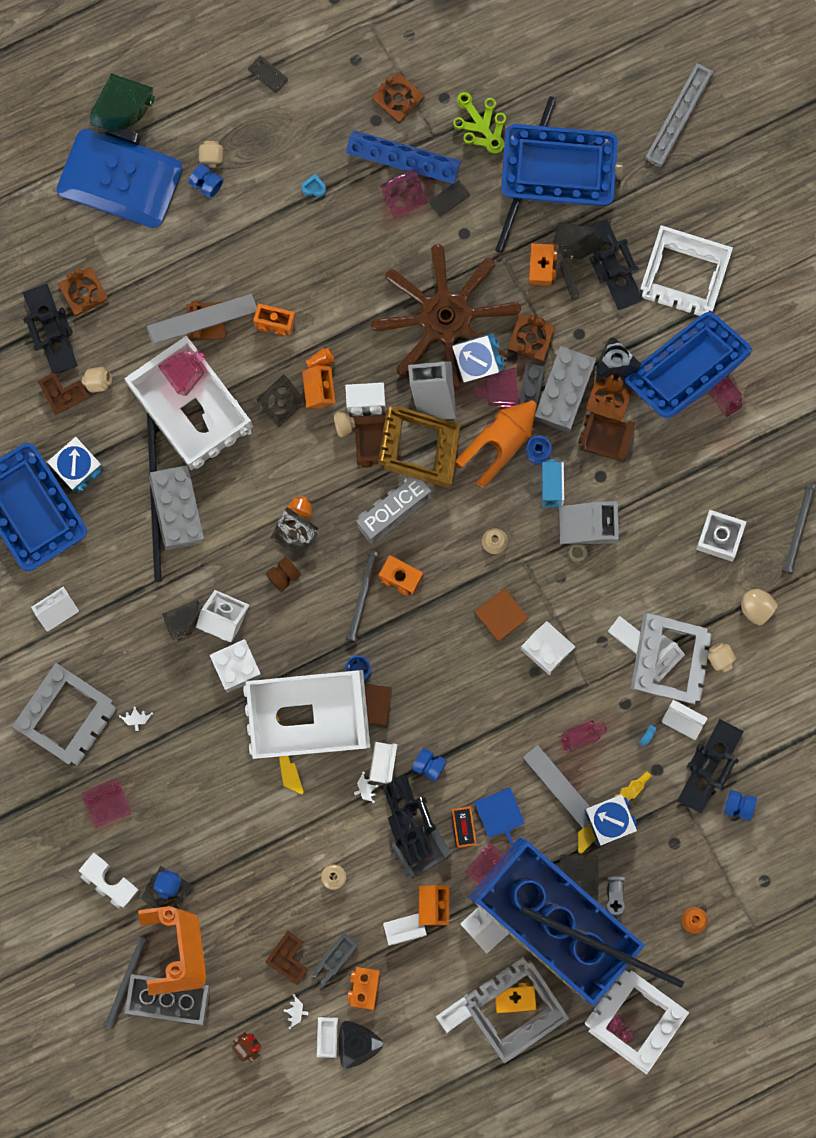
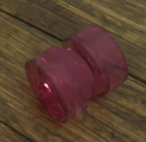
M619 1014L613 1017L605 1028L625 1044L635 1037L629 1027H624L625 1022ZM619 1031L621 1036L618 1037L615 1032Z

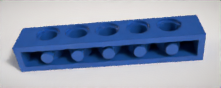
M356 130L351 133L346 153L452 184H454L458 177L461 160Z

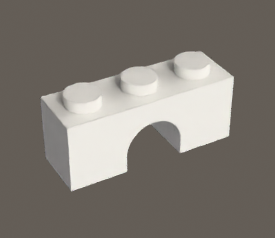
M93 853L79 869V872L82 873L80 877L88 884L93 882L97 886L95 890L102 896L107 894L111 897L112 900L110 902L115 907L126 909L140 890L124 877L118 884L108 885L105 881V873L111 866L97 854Z

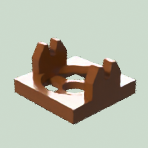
M397 72L393 77H387L386 81L381 83L379 91L372 97V100L400 124L425 96ZM404 85L405 88L402 91H394L391 86ZM411 91L412 98L408 103L405 96ZM385 92L391 96V102L386 105L384 100ZM401 94L404 100L401 103H396L393 101L394 95ZM395 106H403L401 111L392 110Z
M91 266L84 270L76 269L74 273H68L67 279L58 283L75 317L109 300ZM80 278H88L94 283L89 286L84 285ZM75 281L77 285L76 293L70 295V286ZM80 288H88L89 293L86 297L79 296L78 291ZM97 289V296L90 298L91 291ZM78 298L81 300H85L82 302L81 305L73 302Z
M519 314L507 351L544 362L555 325L546 323L543 318H536L535 315L527 317ZM533 324L531 331L527 333L520 332V329L525 325ZM538 326L544 331L545 339L539 338L536 333ZM534 334L537 340L535 343H528L526 336ZM517 337L524 339L526 346H520ZM536 344L543 345V347L537 351H534L531 348Z
M611 375L607 378L606 383L595 380L586 410L623 421L632 391L622 388L623 381L621 377L614 381V375ZM600 391L609 392L608 395L603 397L596 395ZM614 394L619 395L622 398L623 403L616 401V399L613 397Z

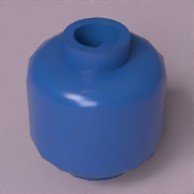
M164 869V872L157 874L153 889L158 892V897L168 900L169 896H177L182 882L178 877V873Z

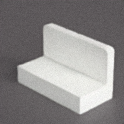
M64 586L31 607L46 631H50L79 612Z
M664 635L660 639L654 679L657 682H660L685 655L675 642Z
M673 700L662 719V723L696 740L707 717Z
M375 742L369 781L385 784L391 783L397 744Z
M419 913L383 924L389 946L427 936L424 925H419Z

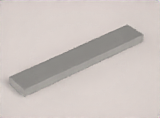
M696 63L645 157L646 161L662 168L711 78L712 70Z
M252 294L154 323L146 328L154 345L255 314L257 307Z
M537 745L523 759L581 828H585L589 825V821L584 810L590 806Z

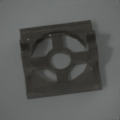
M284 374L256 399L259 403L258 406L278 427L306 403V400ZM285 387L289 391L286 394H280L277 389ZM273 394V396L275 397V404L271 408H269L268 401L270 396ZM293 396V403L290 407V398ZM281 397H286V404L279 406L278 400ZM278 409H285L286 411L281 414H275Z
M287 507L270 538L302 559L308 548L316 540L319 528ZM289 520H294L296 522L295 525L291 527L287 526L286 524ZM301 526L306 529L307 538L301 535L299 530ZM289 530H295L298 537H291ZM283 531L286 532L288 539L285 538ZM295 541H299L303 545H295L292 543Z
M160 866L156 874L151 877L144 893L140 897L141 900L154 908L163 907L167 900L160 897L156 903L153 898V886L157 874L164 872V869H166L163 866ZM180 878L182 880L180 885L182 894L168 899L176 901L175 905L171 907L177 909L181 908L194 888L193 885Z

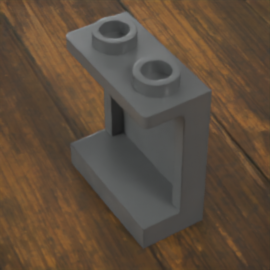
M437 828L427 835L434 855L412 868L409 866L403 845L398 843L392 844L393 849L391 853L396 861L400 859L404 866L401 869L406 877L410 876L414 879L452 855Z

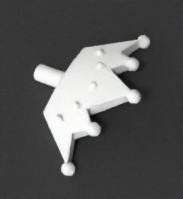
M134 706L131 716L128 712L126 717L119 715V718H122L127 725H135V731H139L138 724H145L149 717L153 715V712L146 716L145 711H142L140 715Z
M363 771L357 782L359 790L354 792V794L358 795L361 793L362 799L375 803L372 800L375 793L372 794L371 792L378 788V785L368 784L369 779L364 778L365 772Z
M293 994L295 1002H290L293 1007L288 1010L284 1009V1012L292 1016L288 1018V1021L292 1022L289 1029L301 1022L302 1015H308V1012L302 1011L303 1004L295 997V994Z

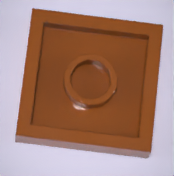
M505 588L474 611L497 642H500L528 620L527 615Z

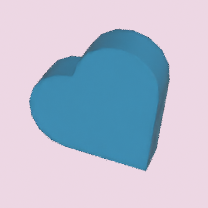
M315 173L302 184V192L306 196L322 197L326 193V186Z
M650 724L638 744L642 747L647 746L657 730L656 727Z

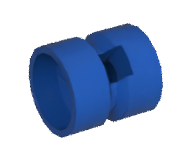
M200 164L190 176L188 183L197 190L201 189V193L211 199L220 190L224 179L216 173L211 174V170L208 167Z
M543 436L532 437L527 444V459L534 465H542V462H546L551 456L550 441Z
M357 655L347 661L346 672L363 670L364 682L370 678L371 667L365 657Z
M423 747L412 766V770L419 774L425 773L426 778L436 782L447 760L440 756L434 757L433 752Z
M730 790L724 814L732 817L739 815V819L750 822L757 797L751 795L742 796L740 792Z

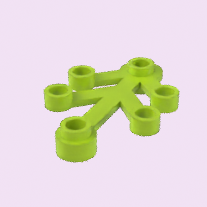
M467 92L460 93L457 97V104L460 108L468 111L475 123L465 122L462 118L458 117L453 121L454 128L456 130L464 129L483 133L485 138L475 137L470 132L464 135V143L466 145L484 146L492 154L500 153L504 149V140L501 138V132L506 122L505 114H496V127L494 134H492L489 126L492 112L496 107V101L493 98L485 100L486 109L482 119L472 105L471 95ZM467 97L468 100L464 102L461 98ZM493 102L494 105L489 107L487 103ZM503 117L504 120L502 122H499L497 118ZM460 121L462 122V125L457 126L456 122ZM470 136L473 139L472 141H467L466 137ZM492 142H498V146H492Z

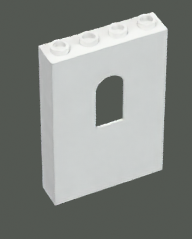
M187 336L124 378L133 394L191 471L194 468H200L204 461L210 457H216L220 450L233 445L237 438L247 435L253 428L249 417ZM196 398L213 420L212 429L206 433L198 432L180 408Z
M363 670L246 681L243 691L248 703L245 706L246 716H249L247 732L249 736L251 735L249 753L253 756V759L370 748ZM313 705L314 724L282 726L277 722L276 714L282 707Z

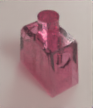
M197 350L193 355L190 352L180 351L158 367L177 394L187 396L204 375V370L199 364L206 357L200 350Z
M515 368L485 376L486 385L475 386L476 398L487 396L489 406L512 407L519 404Z
M728 376L709 390L710 395L725 417L742 408V394Z
M591 720L566 730L559 737L566 754H569L597 742L601 738L600 735L608 731L604 722L595 725V722Z

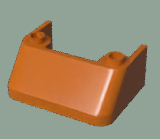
M170 906L138 910L140 926L162 923L165 926H176L180 961L172 962L166 967V978L147 980L148 996L202 988L206 983V971L200 924L197 915Z

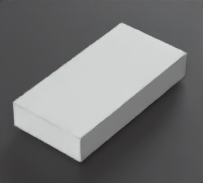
M619 616L608 630V633L637 654L640 631Z
M464 997L436 1016L446 1033L472 1016L465 1006L468 1002Z
M318 1017L317 1057L337 1058L338 1018Z

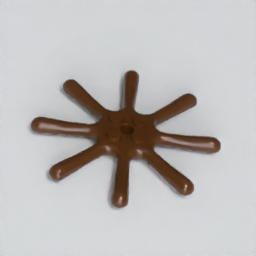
M436 244L431 248L438 288L437 293L434 296H426L396 270H388L385 274L386 280L418 301L422 306V311L416 316L374 319L371 322V328L379 332L416 325L423 327L425 330L424 337L398 365L397 373L400 376H407L409 374L408 365H415L433 341L438 340L444 343L446 362L451 361L454 390H457L461 386L458 363L452 347L455 345V341L461 337L468 340L480 337L470 328V323L473 319L517 315L521 311V306L517 302L481 308L469 307L467 304L468 297L495 267V261L492 258H485L459 293H451L447 288L444 247ZM448 313L451 315V318L443 320L441 315ZM498 349L499 355H502L505 363L507 361V355L503 351Z

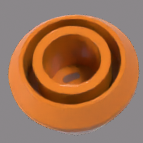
M299 496L294 498L287 506L288 512L294 516L308 519L312 516V504L309 503V499Z
M691 907L682 914L681 923L687 932L698 934L707 927L708 917L701 908Z

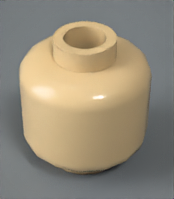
M204 141V144L199 146V162L205 164L208 168H216V164L223 162V146L219 145L218 141Z
M104 367L87 369L82 377L83 386L91 393L106 391L112 383L111 374Z
M721 642L709 649L708 659L716 671L722 670L727 672L734 667L732 664L735 663L736 656L729 644Z
M336 864L325 867L321 874L323 885L330 890L341 889L347 880L345 870Z

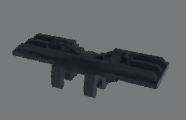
M608 219L583 229L594 254L589 260L600 284L607 283L618 311L643 301L632 274L640 269L639 266H636L629 251L627 239L617 242ZM602 244H608L611 247L603 252L600 250ZM621 249L629 267L627 270H624L622 266L620 267L617 261L615 251ZM622 277L625 279L626 284L621 287L617 286L615 279Z
M48 284L22 292L31 314L24 317L23 321L27 323L34 342V350L44 349L52 373L58 374L77 367L78 364L68 340V336L73 334L72 328L66 319L65 309L61 307L57 311ZM41 308L49 309V312L39 314ZM41 321L47 340L41 342L34 322ZM54 342L62 344V348L59 351L52 350L51 346Z
M719 719L706 746L703 747L702 744L698 743L691 762H688L686 769L692 773L677 800L678 802L702 813L714 788L720 791L725 789L724 784L735 763L737 764L739 761L732 756V753L744 731ZM722 744L725 748L724 753L719 754L714 751V746ZM721 758L728 760L718 781L711 780ZM704 778L707 781L706 788H698L696 780Z
M404 774L385 785L383 789L392 813L388 817L395 841L403 845L409 866L412 868L434 855L427 835L435 831L436 826L432 823L428 812L426 797L414 799L409 781ZM405 799L404 807L399 809V802ZM417 809H420L425 826L419 827L415 823L413 817L417 815Z

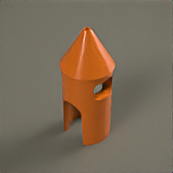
M532 400L498 410L499 413L496 415L495 421L490 427H485L455 460V465L459 469L463 467L485 443L494 445L498 452L497 458L475 483L484 489L525 442L531 439L537 403Z

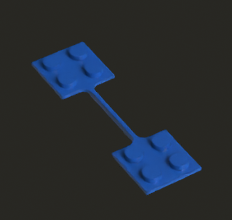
M511 788L475 801L488 837L504 833L507 835L512 846L514 843L510 836V831L515 827L525 824Z

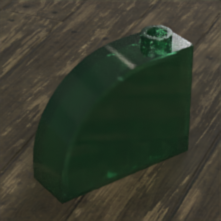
M111 73L90 113V126L104 130H121L136 124L145 115L148 107H152L154 103L153 87Z

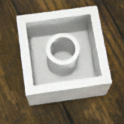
M384 382L345 385L349 416L354 418L370 414L371 416L386 414Z
M709 510L696 550L733 562L746 521Z
M245 639L210 655L227 693L246 685V681H254L262 677Z

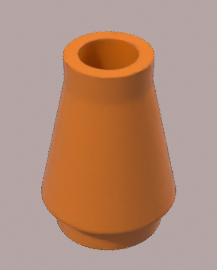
M323 347L305 361L308 368L316 365H331L335 358L329 347L325 349Z

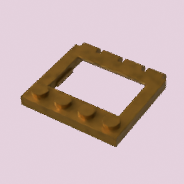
M395 406V408L388 407L378 464L384 466V470L450 489L453 480L460 424L399 406ZM403 420L439 431L433 471L426 469V467L397 460Z

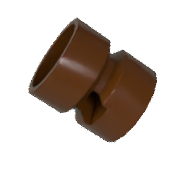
M286 556L277 563V568L272 567L265 573L280 592L289 586V581L294 582L302 575Z

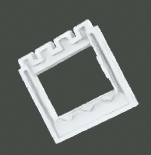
M661 225L640 291H643L642 298L654 302L656 296H660L658 303L672 307L674 301L678 302L676 309L689 313L692 307H695L694 314L698 316L706 312H713L733 247ZM664 248L717 264L716 271H714L709 285L707 299L652 283L655 273L658 271Z
M624 970L616 979V983H613L607 990L605 997H602L594 1009L595 1012L590 1014L585 1021V1025L590 1028L588 1032L647 1074L689 1012L632 970L630 973ZM633 988L640 991L644 997L656 1006L659 1005L666 1010L638 1052L605 1029Z

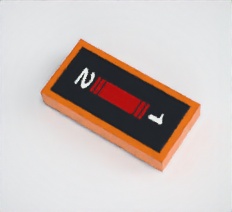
M471 806L452 809L457 848L476 846Z

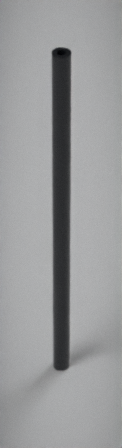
M549 96L539 126L547 127L556 98ZM513 198L495 249L496 252H503L521 199Z
M147 413L150 474V472L157 471L155 422ZM150 484L154 582H161L160 526Z
M525 906L521 909V914L678 988H682L684 985V981Z

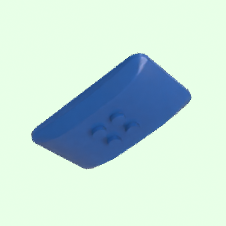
M512 124L506 129L502 193L506 197L523 200L607 206L611 204L614 198L617 137L610 132Z
M83 129L76 136L57 185V192L62 198L150 228H157L162 224L182 172V164L176 158L97 131Z
M706 312L642 361L640 368L635 373L625 377V382L661 417L671 418L727 377L751 354L752 349L747 341L716 314Z
M24 443L0 458V535L19 566L25 571H33L84 539L87 534V528L37 448L31 443Z

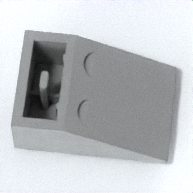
M451 361L408 365L410 386L417 412L443 420L455 419L456 408Z
M618 501L559 506L560 544L618 543Z

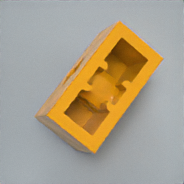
M519 983L518 987L509 988L495 998L497 1014L536 1010L534 986H530V983ZM514 992L517 993V996H521V999L516 1004L513 1000L509 999V997L513 996Z

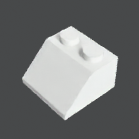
M214 590L201 609L196 628L215 635L222 640L232 642L247 613L249 604Z
M547 621L521 646V650L548 675L575 648L570 641Z
M479 907L460 923L486 954L508 935L502 927Z

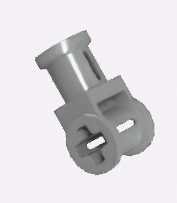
M607 877L609 881V901L606 908L612 916L617 917L623 913L625 908L623 902V882L625 878ZM614 902H617V905L621 906V908H619L617 912H614V909L610 908V906H613Z

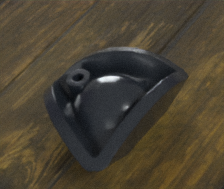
M613 337L607 341L601 353L596 372L605 378L614 375V379L624 378L635 373L640 368L641 363Z
M344 1021L341 1024L339 1056L341 1065L344 1068L348 1069L358 1066L371 1059L382 1049L383 1041L368 1028L351 1021Z

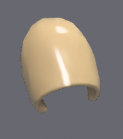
M760 589L748 591L743 595L741 601V609L744 615L753 624L759 626L763 625L778 607L774 598L769 593Z

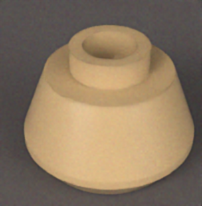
M337 412L334 415L338 436L343 438L350 434L352 428H355L353 416L349 417L348 413Z
M493 528L484 533L482 546L488 553L499 554L507 547L508 538L502 530Z

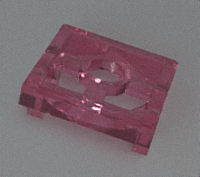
M414 169L380 185L381 193L394 219L428 203ZM403 181L412 182L414 187L410 189L405 187ZM395 185H398L399 191L397 195L391 197L392 189ZM409 191L410 194L407 199L400 198L401 192ZM417 193L415 200L411 203L412 195ZM401 201L404 202L406 206L400 207L396 206L394 203Z

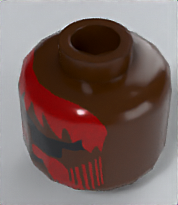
M244 1032L233 1040L234 1045L232 1049L242 1062L249 1060L251 1063L260 1056L258 1052L262 1046L252 1033L247 1034Z

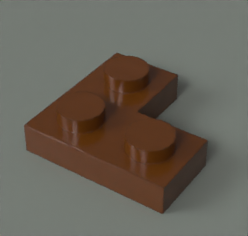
M55 372L38 381L55 415L89 398L81 381L63 389Z
M287 930L265 963L298 985L309 970L293 959L304 941Z

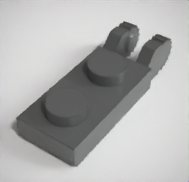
M526 363L519 397L520 404L533 400L538 405L545 366Z
M343 932L319 962L320 965L310 977L313 979L317 978L321 970L326 968L329 973L320 983L324 987L331 977L335 976L359 944Z

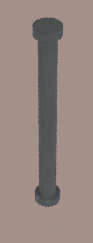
M806 483L804 487L806 489L786 564L782 568L784 573L793 574L794 571L792 568L813 491H816V486Z
M368 551L367 555H369L350 631L345 638L352 642H357L358 626L375 561L379 557V553L375 551Z
M139 936L137 938V946L108 1018L103 1022V1025L112 1029L115 1027L114 1021L129 987L130 976L134 974L145 944L149 942V940Z

